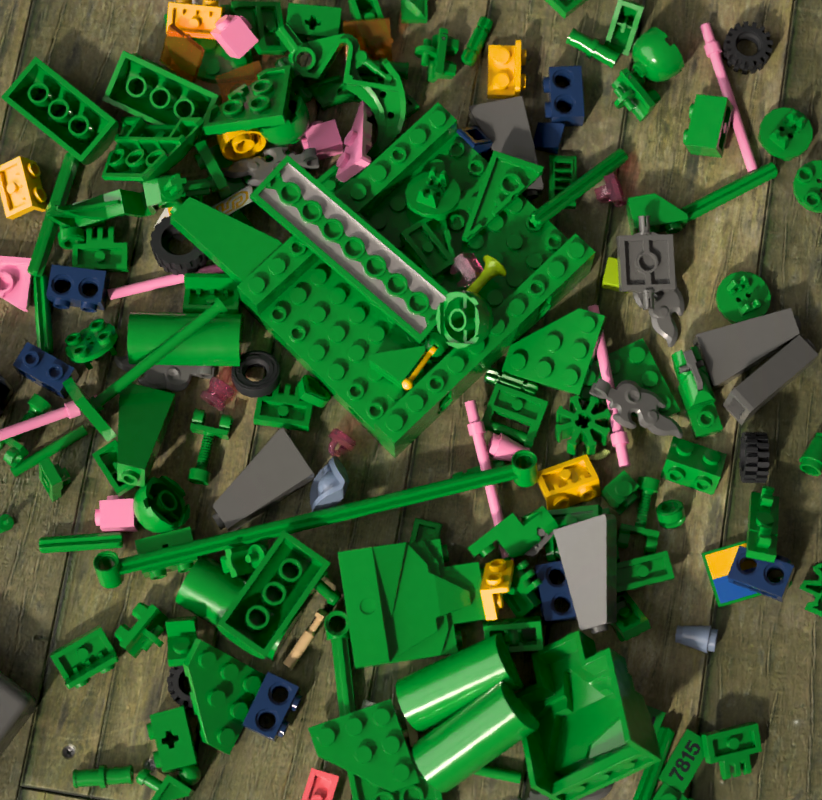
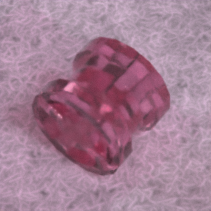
M212 377L209 381L210 386L207 390L202 391L200 397L214 408L223 411L226 407L225 402L228 398L233 397L235 391L223 381Z

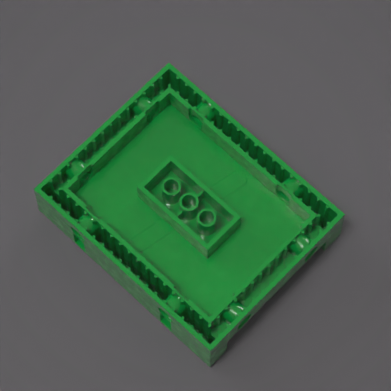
M439 102L342 189L336 197L356 214L360 213L398 250L426 273L399 238L402 231L425 218L407 208L405 191L407 184L413 177L423 172H429L432 167H436L437 172L445 170L449 176L453 177L459 184L461 197L458 206L453 212L448 214L446 223L447 228L450 230V243L454 249L456 262L452 268L434 280L449 293L466 291L482 273L485 266L483 260L485 255L495 258L504 266L507 273L506 276L492 278L478 293L488 301L494 318L493 327L485 340L478 345L466 348L449 346L441 356L430 357L413 381V387L410 390H405L373 370L369 364V354L424 346L427 337L419 344L295 236L292 235L237 286L242 306L394 458L471 387L488 368L492 367L509 350L510 345L519 341L590 273L596 253L576 233L568 239L549 220L541 227H534L529 217L537 209L522 194L470 242L462 241L464 230L489 163L456 132L457 119ZM437 326L433 329L432 332L439 333Z

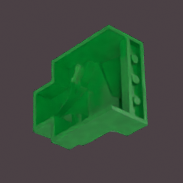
M440 539L412 543L403 542L338 552L355 669L454 654L458 652L457 647H462L460 629L455 630L454 625L486 620L480 593L484 568L479 567V562L445 567L444 562H449L447 545H441Z
M579 630L567 634L564 638L552 644L543 646L544 650H538L531 654L537 684L526 687L523 691L515 694V696L540 723L537 730L522 740L532 789L552 800H578L662 761L656 732L644 697L635 691L632 675L628 673L626 660L623 656L611 648L597 652L594 640Z

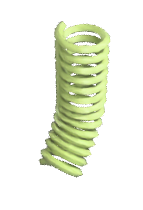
M604 448V450L588 457L590 460H601L606 458L610 451Z

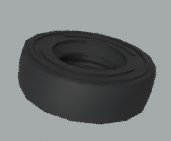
M254 350L241 355L240 366H232L231 378L236 390L242 395L251 398L263 397L272 393L278 387L281 381V368L273 355L262 350ZM252 367H262L266 370L267 374L262 380L251 381L246 378V372Z

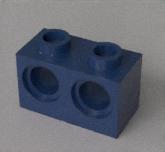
M581 66L549 67L548 77H543V92L548 93L549 102H545L544 106L545 118H550V123L565 124V127L583 126L585 114ZM558 81H565L569 86L559 87L556 83ZM566 106L571 111L563 113L558 110V107Z
M52 264L46 296L49 302L56 308L69 309L70 306L80 307L82 311L95 313L97 310H105L110 278L107 271ZM61 285H71L69 291H67L66 293L58 292V289ZM89 288H98L94 296L85 295Z
M29 342L25 344L13 363V367L18 374L65 400L69 394L62 383L69 377H72L77 382L80 377L74 367Z
M739 545L727 578L729 583L783 602L795 569L794 565L790 564V559L780 555H776L774 563L747 558L746 548ZM746 560H752L757 566L754 571L747 573L741 570V564ZM773 570H779L784 574V578L778 583H773L767 578L768 574Z
M562 561L535 565V579L540 578L542 584L537 587L538 598L541 601L540 609L543 625L577 620ZM552 572L561 573L564 577V582L560 585L551 583L549 574ZM559 599L565 600L569 604V610L565 613L556 611L554 602Z
M268 672L242 725L276 742L278 736L283 738L290 724L286 719L291 710L294 712L297 710L303 697L299 695L300 687ZM278 688H285L289 693L288 698L281 703L274 701V691ZM265 714H272L276 718L275 725L270 729H264L260 726V720Z

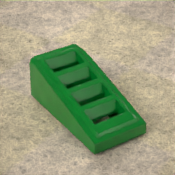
M549 156L548 201L556 196L555 192H561L568 187L555 186V182L570 183L571 185L577 180V156ZM555 163H571V168H556ZM555 173H570V177H555ZM577 199L564 209H575Z

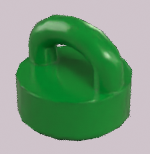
M60 225V232L57 235L60 247L70 250L73 244H85L86 237L82 228H66Z
M678 500L664 501L656 508L659 524L663 528L672 529L679 527L686 520L684 504Z

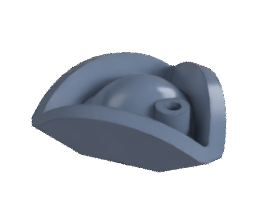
M333 456L329 463L314 478L310 490L312 512L335 507L344 498L350 481L345 467L337 456Z

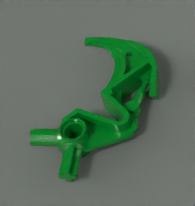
M288 23L284 26L282 25L275 33L290 52L288 55L289 63L285 66L291 65L294 73L293 80L300 75L301 78L321 81L342 47L348 45L343 83L347 85V90L364 101L374 113L378 124V138L374 146L367 153V156L371 157V160L376 158L401 133L405 124L408 103L405 86L400 75L387 58L381 63L389 74L381 70L382 67L370 59L366 51L360 50L359 42L353 35L338 34L302 43ZM306 53L311 54V64L307 67H301L299 64L300 57ZM365 65L372 72L378 73L383 77L384 84L365 82L360 77L357 69ZM381 92H386L384 98L380 97ZM390 112L394 113L392 119L388 118Z
M180 173L161 176L142 182L144 192L119 189L66 206H59L58 201H51L46 207V216L51 221L66 228L80 227L85 229L87 227L104 226L107 219L117 216L147 217L157 213L155 207L157 204L159 208L174 207L180 200L184 202L186 197L209 195L210 183L207 181V178L187 181L186 178L180 177Z

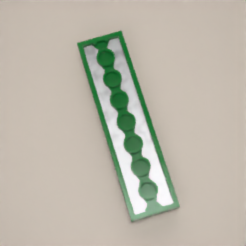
M287 155L251 193V200L419 344L437 326V307L440 302L445 301L448 297L446 295L449 292L290 156Z

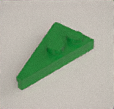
M494 150L464 230L462 241L470 242L542 175L544 167Z

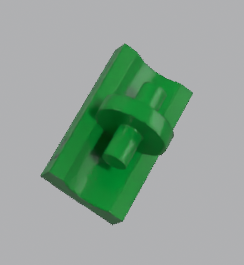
M440 28L439 34L433 35L431 39H424L423 45L415 48L414 54L421 59V65L428 66V82L435 83L439 78L452 79L456 74V63L446 61L445 55L455 56L457 54L459 40L448 36V29Z
M626 67L620 71L619 77L611 85L618 97L614 105L617 109L625 106L641 122L648 117L652 109L661 100V96L653 89L646 92L642 87L645 82V76L642 78L635 71L630 72Z
M268 540L225 549L226 556L220 558L223 572L231 573V577L253 573L269 551Z
M139 602L132 612V615L138 619L132 629L123 624L114 633L120 641L119 645L134 658L143 649L147 652L153 643L160 648L164 643L158 637L165 630L162 625L168 619L153 604L148 606Z

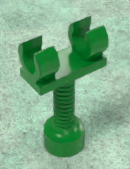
M34 393L27 402L30 405L28 413L24 415L20 422L49 412L52 408L51 404ZM23 433L0 441V451L4 443L11 447L5 453L3 460L13 468H17L22 463L24 456H27L29 453L23 445L18 443V440L24 435Z
M195 408L190 430L192 433L202 434L203 442L201 443L196 467L189 469L187 481L198 485H209L211 473L207 471L206 467L211 453V446L213 445V438L229 440L233 416L222 414L219 428L204 426L206 419L205 410Z
M645 476L638 477L637 484L640 486L638 490L641 491V500L639 501V511H637L638 514L636 516L637 522H635V526L621 523L617 547L627 549L631 533L647 537L644 553L654 554L656 552L660 531L646 529V520L649 514L651 496L659 492L660 480Z

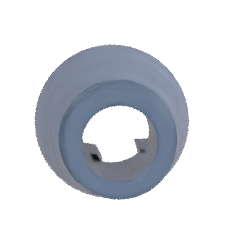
M678 625L675 642L706 654L708 651L715 652L718 629H713L712 625Z

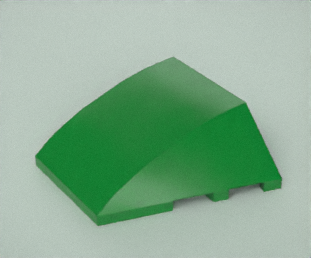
M121 117L120 124L122 129L120 134L115 135L114 140L117 144L115 150L109 153L102 178L104 180L149 181L163 175L179 163L192 149L198 140L204 120L202 117H181L176 125H146L141 117Z

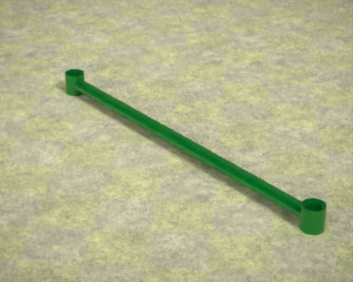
M520 450L512 456V464L119 559L118 555L113 551H103L96 555L93 565L100 585L111 589L118 587L123 582L124 574L279 537L283 530L292 534L514 480L515 484L520 487H531L538 481L537 456L532 451Z

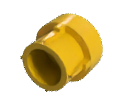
M257 128L217 134V141L222 155L231 161H238L248 157L252 158L260 153L266 144V139Z

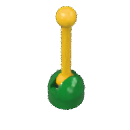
M432 332L427 337L424 344L426 355L410 377L403 380L402 387L405 390H410L413 387V381L430 357H439L447 350L449 345L446 343L448 341L444 336Z

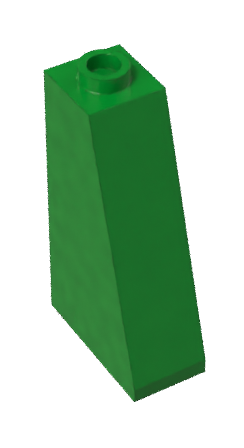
M191 197L185 202L182 200L178 201L170 211L172 214L170 223L238 285L282 245L279 240Z
M133 383L119 393L117 481L144 487L147 483L174 414V393Z

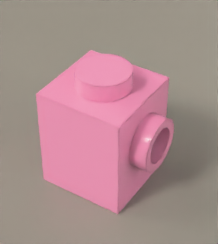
M224 15L215 23L216 28L210 32L230 57L238 59L259 41L250 30L252 28L251 24L243 16Z
M335 119L326 122L315 121L309 124L304 134L305 138L301 139L303 150L315 148L316 156L319 160L343 153V143Z
M122 495L107 496V500H99V509H95L96 526H100L103 533L138 531V521L133 510L134 499H124Z

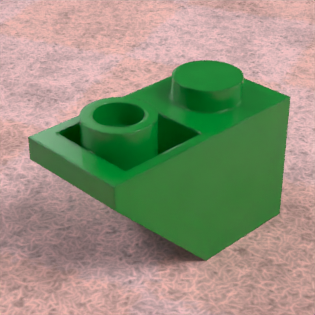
M655 193L627 199L625 208L631 235L639 233L638 216L643 215L650 216V232L659 233L666 231L667 234H674L686 227L688 222L687 213Z

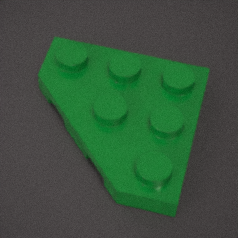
M291 65L264 69L257 74L258 80L249 86L243 84L228 94V101L219 107L214 104L208 108L203 124L205 134H225L232 131H247L253 128L275 127L280 124H286L294 75Z
M576 309L510 345L501 372L581 397L607 317L584 309Z
M643 338L608 354L615 389L620 382L632 380L641 388L650 390L661 397L666 407L658 409L660 414L673 417L680 413L681 410ZM598 359L592 362L582 396H579L581 400L590 402V396L592 395L589 392L593 383H597L599 378L602 379ZM598 398L599 404L607 407L606 399ZM632 412V413H631L632 416H635V417L638 418L637 413H635V412Z
M196 638L183 663L185 676L189 678L192 690L190 696L194 712L198 715L201 730H199L201 741L230 755L243 728L242 724L266 675Z
M391 699L308 728L317 756L323 760L337 765L391 793L420 783Z

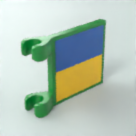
M747 540L701 553L718 608L761 596L759 593L728 582L727 576L739 545L746 548ZM746 560L741 564L740 568L742 571L750 573L756 569L757 564L752 560ZM784 576L775 578L773 580L769 579V581L773 583H778L784 578Z

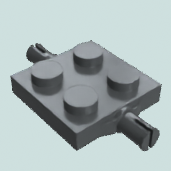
M643 215L638 216L639 233L616 237L619 292L643 294V310H654V293L676 289L673 234L659 235L650 232V216Z

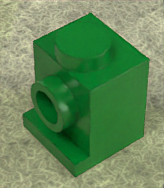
M623 470L603 488L601 496L620 516L640 498V495L637 493L640 486Z

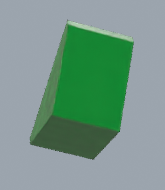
M618 0L604 43L606 47L629 56L645 5L629 0Z
M425 346L369 354L370 367L403 389V380L410 377L426 355Z
M115 439L94 452L92 456L117 495L121 496L136 485H128L117 481L118 442Z

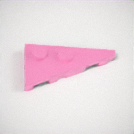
M364 101L360 102L352 129L344 139L345 150L338 158L336 164L339 168L335 178L344 183L371 163V157L367 156V153L372 147V124L367 121V118L372 116V110Z
M0 256V297L22 311L28 312L33 276L27 272L31 258Z

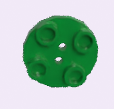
M782 107L774 109L765 115L759 126L758 140L769 154L783 161H791L807 151L812 141L813 129L810 121L802 112L794 108Z
M813 160L804 164L797 171L793 181V193L798 203L805 209L815 213H822V193L820 192L822 190V160Z
M432 167L429 172H423L413 177L407 184L405 191L407 208L422 217L434 218L438 221L444 220L459 204L461 197L459 184L445 170L437 172V168Z
M740 271L731 273L722 280L716 291L718 310L731 324L763 316L770 307L771 294L768 285L761 277L751 272Z
M96 319L90 323L89 327L81 330L79 333L75 332L68 335L65 339L67 344L65 350L68 359L74 363H84L87 369L90 370L93 368L90 361L101 357L109 351L112 356H115L117 352L113 345L118 338L116 328L110 323H105L103 319Z

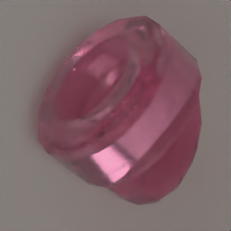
M337 428L333 429L328 436L331 439L328 446L331 456L340 457L346 450L351 452L356 445L355 440ZM336 445H340L339 449L335 450Z

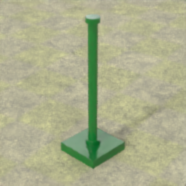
M218 297L213 300L215 303L98 396H91L89 398L72 377H69L62 383L73 402L107 442L117 435L101 413L104 409L102 406L218 314L227 312L228 309Z

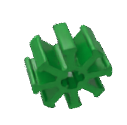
M579 395L570 397V411L563 409V406H559L556 412V441L560 443L561 440L571 437V439L567 440V453L573 456L576 455V448L579 442H584L587 450L586 454L592 456L596 454L597 442L593 439L601 442L603 446H606L609 441L611 414L609 409L594 414L598 412V398L590 396L589 405L586 410H582L579 403ZM584 423V427L587 425V428H581L582 425L578 427V424Z

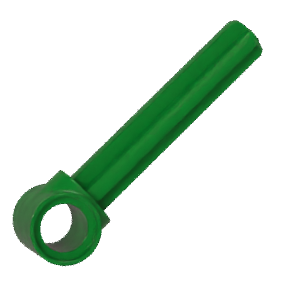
M337 610L330 612L326 616L324 626L327 641L331 640L339 717L355 712L356 705L348 638H350L348 618L346 613ZM335 617H342L346 621V626L341 632H334L330 629V622Z

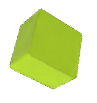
M608 257L601 287L619 292L618 259Z

